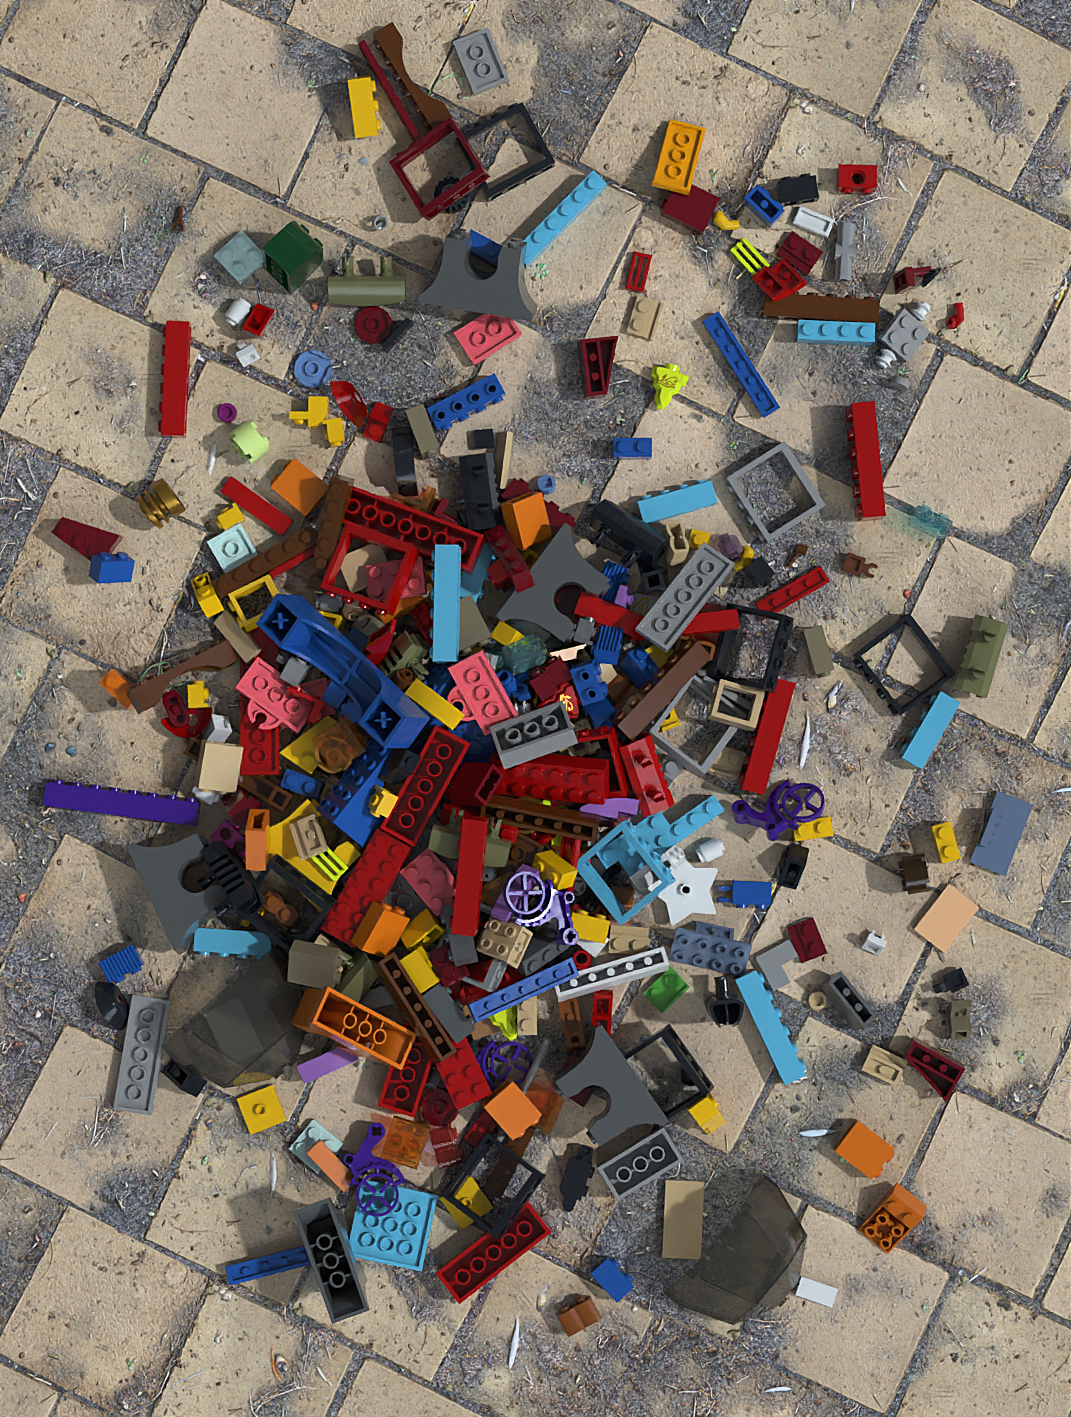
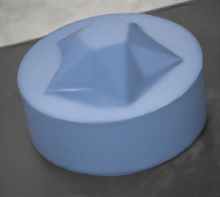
M543 475L537 480V490L542 492L543 495H549L555 491L556 482L552 476Z

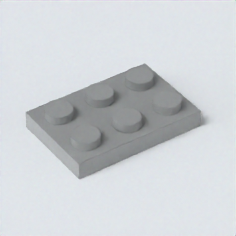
M488 27L453 41L454 48L474 96L509 82L508 75Z

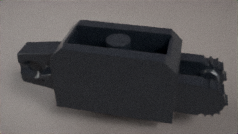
M585 1144L581 1145L576 1156L569 1158L560 1185V1192L565 1196L562 1206L566 1213L573 1211L577 1200L581 1201L582 1196L586 1197L589 1188L586 1183L588 1178L592 1179L595 1170L591 1162L593 1147Z

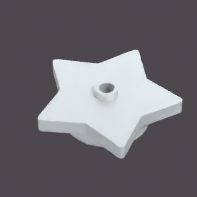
M687 861L683 862L675 870L670 865L669 869L672 870L670 873L676 881L658 897L666 902L671 925L674 926L691 913L716 914L710 888L718 869L694 868ZM659 879L647 889L653 891L662 882ZM688 886L690 888L689 893H683L682 888Z

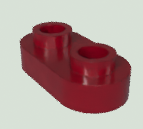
M175 691L167 692L163 696L162 702L170 721L177 728H185L190 722L187 708L179 693ZM171 699H176L174 705L170 704ZM179 716L184 717L182 722L177 721Z

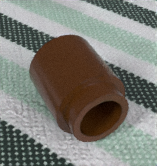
M402 668L396 672L392 682L405 693L414 682L415 676L410 670Z

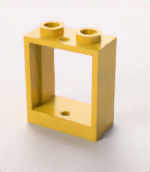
M270 574L228 594L230 601L227 603L232 612L236 611L238 615L236 621L240 628H245L246 632L259 627L256 623L263 613L246 620L236 600L265 586L272 599L276 594H280Z

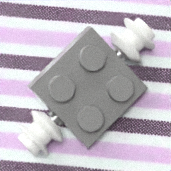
M916 301L917 307L916 309H910L911 314L906 309L900 308L878 339L889 349H881L882 355L875 357L877 359L876 363L884 369L886 367L891 368L890 362L896 361L895 354L903 361L908 362L930 333L919 322V320L926 321V313L931 314V307L926 302Z

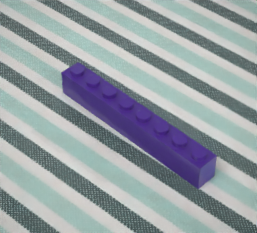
M52 779V783L46 782L43 801L45 806L198 826L201 803H196L197 799L185 797V801L177 800L178 796L173 795L159 798L158 793L147 792V796L139 795L140 791L128 790V793L120 792L121 788L109 787L108 791L101 790L102 786L90 784V788L82 787L83 783L71 782V785H64L62 780Z

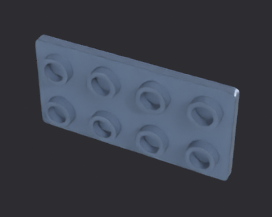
M997 791L970 858V863L1005 876L1033 805Z
M697 921L695 931L676 928L669 960L742 976L745 973L752 944L733 940V928Z

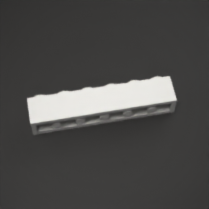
M660 947L578 971L579 976L555 986V994L558 1002L668 971L669 962L664 947Z

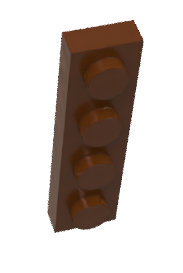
M528 1127L523 1136L514 1140L509 1138L506 1145L522 1157L535 1129ZM503 1151L484 1191L501 1200L519 1163Z

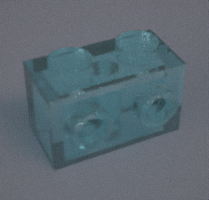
M922 504L915 507L907 525L942 541L945 539L953 521L949 520L947 515L943 513L937 514L930 507Z
M533 633L502 647V660L510 672L516 675L547 660V648L537 634Z

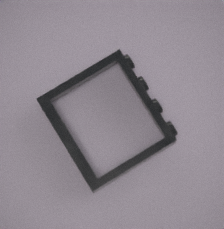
M523 102L510 105L507 108L508 110L503 113L497 112L493 114L491 119L486 122H478L474 125L475 128L470 131H463L467 140H470L521 112L546 158L490 189L486 181L481 183L479 186L488 202L555 167V160ZM455 138L456 144L471 171H474L476 169L475 164L459 138Z
M727 603L725 610L737 609L739 623L742 614L779 621L762 684L725 676L737 630L719 632L707 676L718 681L723 679L761 691L774 693L778 683V675L783 665L784 653L788 647V639L793 628L794 618L780 613Z
M910 613L852 655L854 657L853 663L858 669H863L866 673L864 675L865 679L870 685L874 684L876 686L877 695L882 700L885 699L888 702L887 708L893 715L897 714V716L904 714L956 675ZM905 624L943 676L900 708L862 658V655Z
M275 854L267 862L266 871L262 870L255 881L259 887L272 869L322 908L301 939V941L309 942L338 901L280 855ZM259 913L253 918H245L239 915L242 919L250 922L257 931L269 937L271 942L278 944L289 955V950L294 942L291 938Z
M669 1023L622 1054L627 1060L661 1037L699 1089L664 1112L667 1119L695 1103L714 1088L712 1082Z
M486 1133L482 1139H479L477 1148L468 1154L467 1162L464 1166H461L456 1171V1177L452 1183L450 1182L446 1185L447 1188L442 1197L495 1238L501 1239L546 1175L495 1136ZM492 1144L532 1172L495 1226H492L455 1197Z

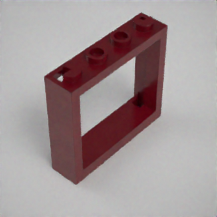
M451 117L444 122L441 121L439 126L427 131L421 139L412 142L406 150L397 153V156L389 161L418 211L428 221L490 177L458 123ZM454 131L475 164L476 169L425 205L403 168Z

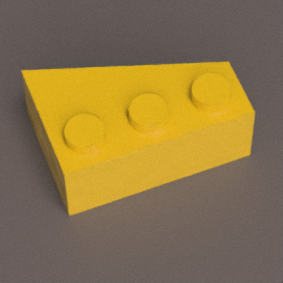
M371 75L349 77L348 88L355 138L377 136L378 131L381 130L380 119H376V111H379L378 100H374L373 92H376L375 80L371 79Z
M326 716L279 753L313 775L318 768L314 754L317 743L328 734H341L345 727L330 716Z
M708 1093L687 1107L697 1123L708 1135L727 1122L717 1109L719 1105L711 1093Z

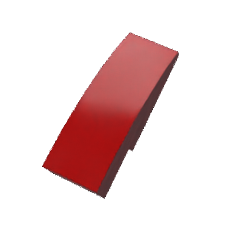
M395 618L369 636L366 647L363 649L362 653L375 666L382 661L389 650L396 629L397 620Z
M599 990L593 994L591 1030L592 1026L598 1022L609 1036L611 1033L613 990Z

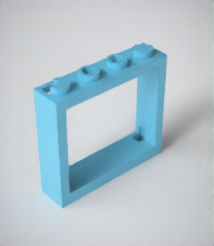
M629 819L621 822L578 859L577 864L579 874L619 925L628 922L676 881L670 873L672 870L662 863L660 855L651 849L649 841L640 835L637 831V826H633ZM621 831L662 882L629 911L625 909L588 861Z

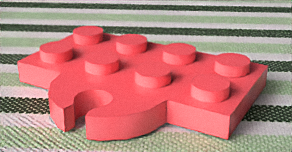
M483 649L448 667L456 685L451 688L447 701L451 704L460 701L464 707L460 711L465 716L461 721L476 719L486 736L491 733L490 726L519 716Z
M257 657L235 687L237 691L250 699L247 705V716L250 723L252 724L255 721L256 714L262 713L265 715L266 721L260 724L258 729L271 730L282 723L297 734L305 724L312 705L284 693L286 688H291L292 685L280 678L281 673Z

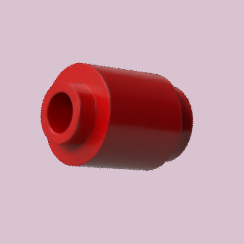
M578 950L572 955L577 971L590 968L591 957L588 952Z

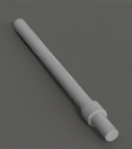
M547 1038L544 1039L520 1087L524 1095L552 1042ZM501 1127L496 1138L502 1142L506 1132Z

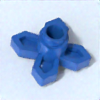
M524 664L513 667L511 672L501 670L496 673L510 700L514 697L521 702L531 698L530 688L527 684H523L528 678L527 668Z

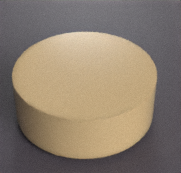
M815 990L808 995L807 1002L812 1009L821 1010L827 1004V997L823 992Z

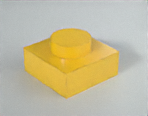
M692 529L688 543L689 548L698 550L703 542L708 544L711 533Z

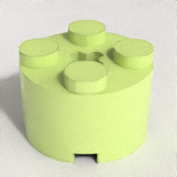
M251 419L248 422L244 420L227 434L228 439L232 437L234 440L232 445L244 460L249 459L248 463L250 465L269 451L268 444L270 443L263 434L259 435L256 431L257 426Z

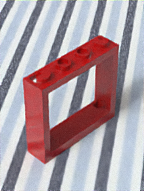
M346 524L320 588L325 591V595L333 599L337 596L342 598L341 600L345 603L352 605L354 602L362 609L369 610V608H372L379 615L389 614L393 616L420 552L414 546ZM353 538L404 555L385 603L333 586Z
M600 726L592 730L584 728L575 732L578 742L608 738L619 784L609 785V796L607 799L627 797L630 787L623 759L618 748L619 744L614 726ZM551 800L552 806L555 807L583 804L579 802Z

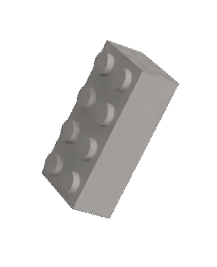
M563 701L489 727L504 769L578 743Z
M660 1126L599 1163L597 1168L616 1200L619 1201L684 1160L664 1126Z

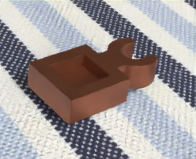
M848 552L841 571L858 577L863 572L866 577L874 578L875 575L870 574L868 570L870 567L877 569L878 566L874 563L864 564L866 558Z

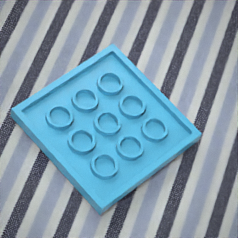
M367 1179L366 1181L376 1190V1193H372L362 1184L359 1192L362 1206L364 1207L375 1196L376 1200L366 1210L372 1213H383L389 1210L379 1200V1197L382 1196L392 1206L396 1198L394 1186L390 1184L382 1193H379V1190L386 1183ZM397 1186L399 1198L395 1208L390 1213L379 1217L366 1214L357 1203L349 1239L354 1256L422 1272L438 1194Z

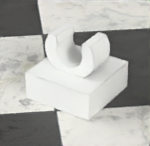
M244 341L238 344L240 351L236 355L243 367L260 359L253 344L247 346Z
M872 930L864 940L861 948L879 956L885 948L887 941L884 940V934L878 938L874 936L875 930Z

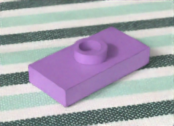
M620 585L614 601L615 604L629 610L635 592L626 586Z

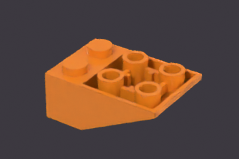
M896 1183L879 1201L860 1225L858 1231L888 1254L923 1219L927 1206L899 1183Z

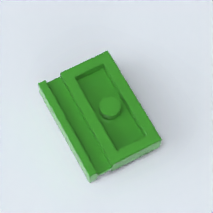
M670 966L669 970L665 971L653 982L643 994L663 1013L690 987Z

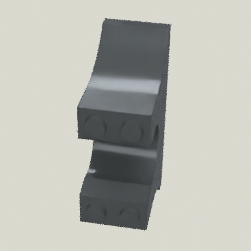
M454 228L445 237L439 273L435 281L426 286L419 294L418 302L532 321L537 313L538 305L531 298L525 283L524 263L527 242H523V239L516 237L508 239L498 256V268L491 272H484L476 268L471 261V233L466 232L462 228Z
M564 523L530 569L535 585L519 593L514 591L498 612L496 618L504 623L519 621L535 625L552 635L562 644H565L566 641L570 643L576 634L574 631L575 625L567 616L561 614L556 609L554 604L556 593L564 586L575 585L582 588L587 594L597 598L600 595L604 597L610 589V579L591 566L581 556L574 544L571 526Z
M198 833L163 847H143L133 842L126 845L170 944L179 955L186 952L188 943L195 931L204 923L217 916L216 911L213 909L226 899L219 885L208 887L199 893L188 892L184 887L185 874L191 867L205 861L201 851L209 846L207 839L204 836L200 837Z
M598 1022L592 1026L590 1040L581 1056L568 1068L552 1078L555 1082L552 1086L560 1096L564 1095L566 1098L579 1094L583 1088L590 1085H598L605 1089L608 1099L605 1109L600 1114L594 1116L586 1125L588 1129L586 1134L593 1144L598 1143L599 1146H602L611 1138L632 1126L646 1123L663 1126L669 1122L606 1030Z
M331 1197L293 1210L332 1324L369 1311L370 1308L366 1295L367 1278L361 1262L356 1261L347 1235L348 1225L342 1208H336Z

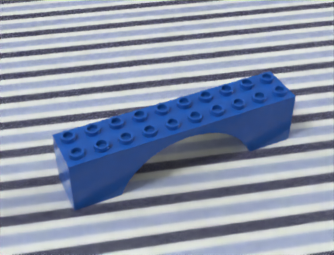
M276 594L256 623L280 648L305 659L333 679L357 706L360 713V721L358 723L384 748H409L430 719L425 712L303 596Z
M434 662L427 670L429 674H424L425 679L421 680V682L447 700L451 688L456 683L448 670V665ZM460 701L452 704L458 710H462L464 707ZM417 705L430 717L421 731L434 727L437 724L444 725ZM374 738L368 742L365 749L356 757L353 764L344 772L341 779L332 787L329 794L321 800L316 808V811L362 847L386 818L382 815L378 818L369 813L370 808L368 805L371 796L376 792L375 784L382 788L384 786V781L379 779L378 776L393 748H384Z

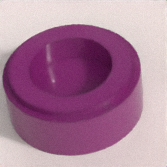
M224 403L218 408L217 413L221 421L231 423L236 419L237 410L232 404Z

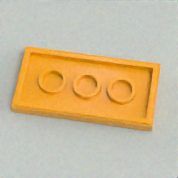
M669 119L652 186L689 195L706 128Z

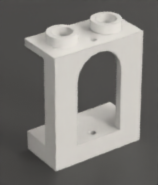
M676 845L660 855L662 863L668 860L674 870L686 861L684 852L681 848H677ZM648 864L629 877L640 893L656 881L650 872L652 869Z

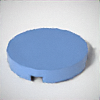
M309 350L300 354L295 360L294 373L299 383L312 389L319 388L330 379L332 366L324 353L317 350Z

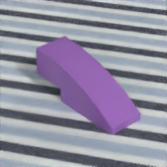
M612 798L607 799L604 805L587 804L576 811L600 815L601 820L613 822L617 819L618 815L628 818L636 816L639 800Z
M522 864L516 871L532 872L540 878L537 869ZM521 875L517 876L510 884L509 891L523 892L522 895H509L511 903L518 910L522 908L521 897L527 896L529 900L530 897L526 895V891H532L538 885L532 877L527 875L526 890H521ZM502 890L491 911V916L507 923L516 913L507 907Z
M335 1048L297 1065V1069L305 1084L357 1061L359 1058L339 1048Z

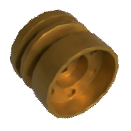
M163 478L152 485L155 491L154 495L147 490L143 491L148 498L147 500L140 494L136 496L144 515L159 529L164 527L160 521L161 517L167 524L170 522L167 516L168 512L177 517L186 511L182 502Z

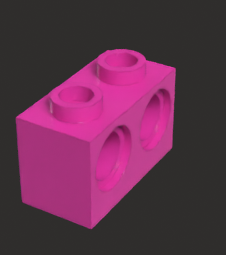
M225 820L209 836L214 842L221 841L228 848L234 849L242 859L246 856L245 835L238 831L240 827L233 820L230 822ZM224 828L231 830V837L229 839L222 837V830ZM239 841L245 844L243 852H238L235 848L236 843Z

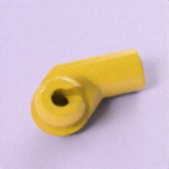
M722 211L714 213L713 221L721 230L739 229V219L728 220Z

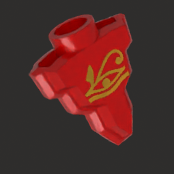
M567 681L559 684V691L541 701L536 707L538 710L563 701L569 719H574L578 717V705L581 704L578 691L574 690L570 682Z

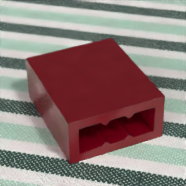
M691 184L689 195L669 190L668 192L671 194L668 200L664 199L660 207L662 210L661 216L702 236L720 198Z
M463 761L444 793L455 804L486 807L503 779L504 774L493 763Z

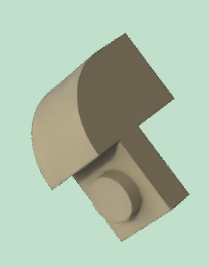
M365 610L362 611L353 624L355 628L368 637L385 625ZM394 632L391 644L400 636L396 632Z
M956 999L948 1004L950 1040L970 1039V1000Z

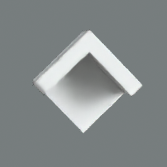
M212 714L209 723L202 731L204 740L225 742L232 732L229 718Z

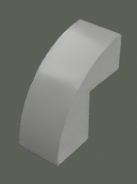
M385 986L368 990L358 1002L377 1013L386 1007L397 1006Z

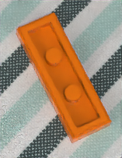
M319 1138L305 1152L345 1193L350 1188L349 1184L354 1175Z

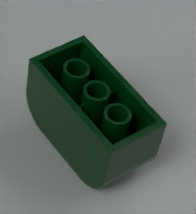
M296 221L287 224L262 248L264 269L290 295L319 268L323 261V244L317 238L313 239L309 235V230L303 224L299 225Z

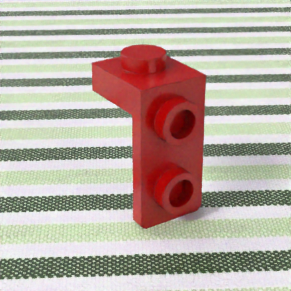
M295 686L287 687L284 693L312 705L305 723L314 725L316 721L319 722L323 711L320 710L324 703L320 701V697L314 694L306 695L302 693V689Z

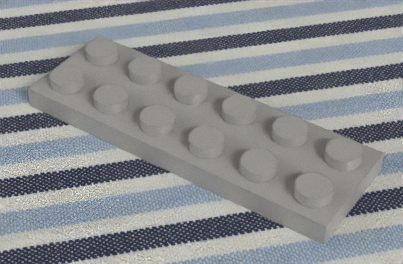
M703 542L642 619L635 631L667 653L735 567V563Z
M136 994L132 995L113 1109L152 1115L171 1000Z

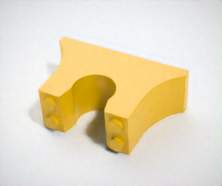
M307 799L288 818L270 827L268 859L272 858L275 854L280 855L333 897L340 878L345 872L334 882L311 857L302 861L289 824H294L298 820L312 814L317 815L318 821L322 817L316 811L319 802L314 799ZM348 840L336 847L334 853L349 869L362 856L363 852L361 850L363 847L355 841ZM331 855L327 856L339 870L342 869L341 865ZM316 856L334 875L337 874L322 857ZM307 898V899L311 902V904H312L319 912H321L322 908H320V907H319L318 905H316L313 901H311L309 898Z

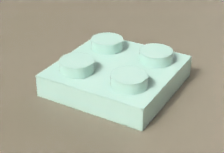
M242 230L214 255L239 284L244 282L263 264V252Z
M241 523L207 541L224 573L259 555Z
M313 1119L289 1150L316 1173H319L322 1169L305 1151L320 1138L335 1154L343 1145V1142Z

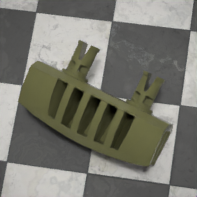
M342 256V274L329 275L328 299L330 302L353 306H380L399 303L406 299V275H394L392 273V256H388L387 265H385L384 256H380L379 275L354 274V256H350L348 266L346 256Z
M975 614L971 627L972 634L968 637L969 644L965 647L966 654H963L962 658L964 661L960 664L961 672L957 674L954 690L958 692L963 690L967 694H976L977 698H987L1009 624Z
M404 631L390 645L385 657L376 667L391 681L396 672L402 668L413 672L418 680H424L423 674L428 675L429 673L420 662L430 652L431 646L418 633L416 635H408Z
M452 808L449 824H434L428 849L454 860L459 858V851L456 850L458 839H461V832L458 831V827L464 810L461 809L456 818V808ZM490 817L484 866L505 867V864H507L512 841L498 836L502 822L500 818L494 827V817Z
M340 949L339 957H342V965L345 967L341 972L340 982L335 985L334 990L359 1002L378 977L372 965L381 960L380 956L362 951L361 949H358L353 956H350ZM309 986L310 989L322 990L320 988Z

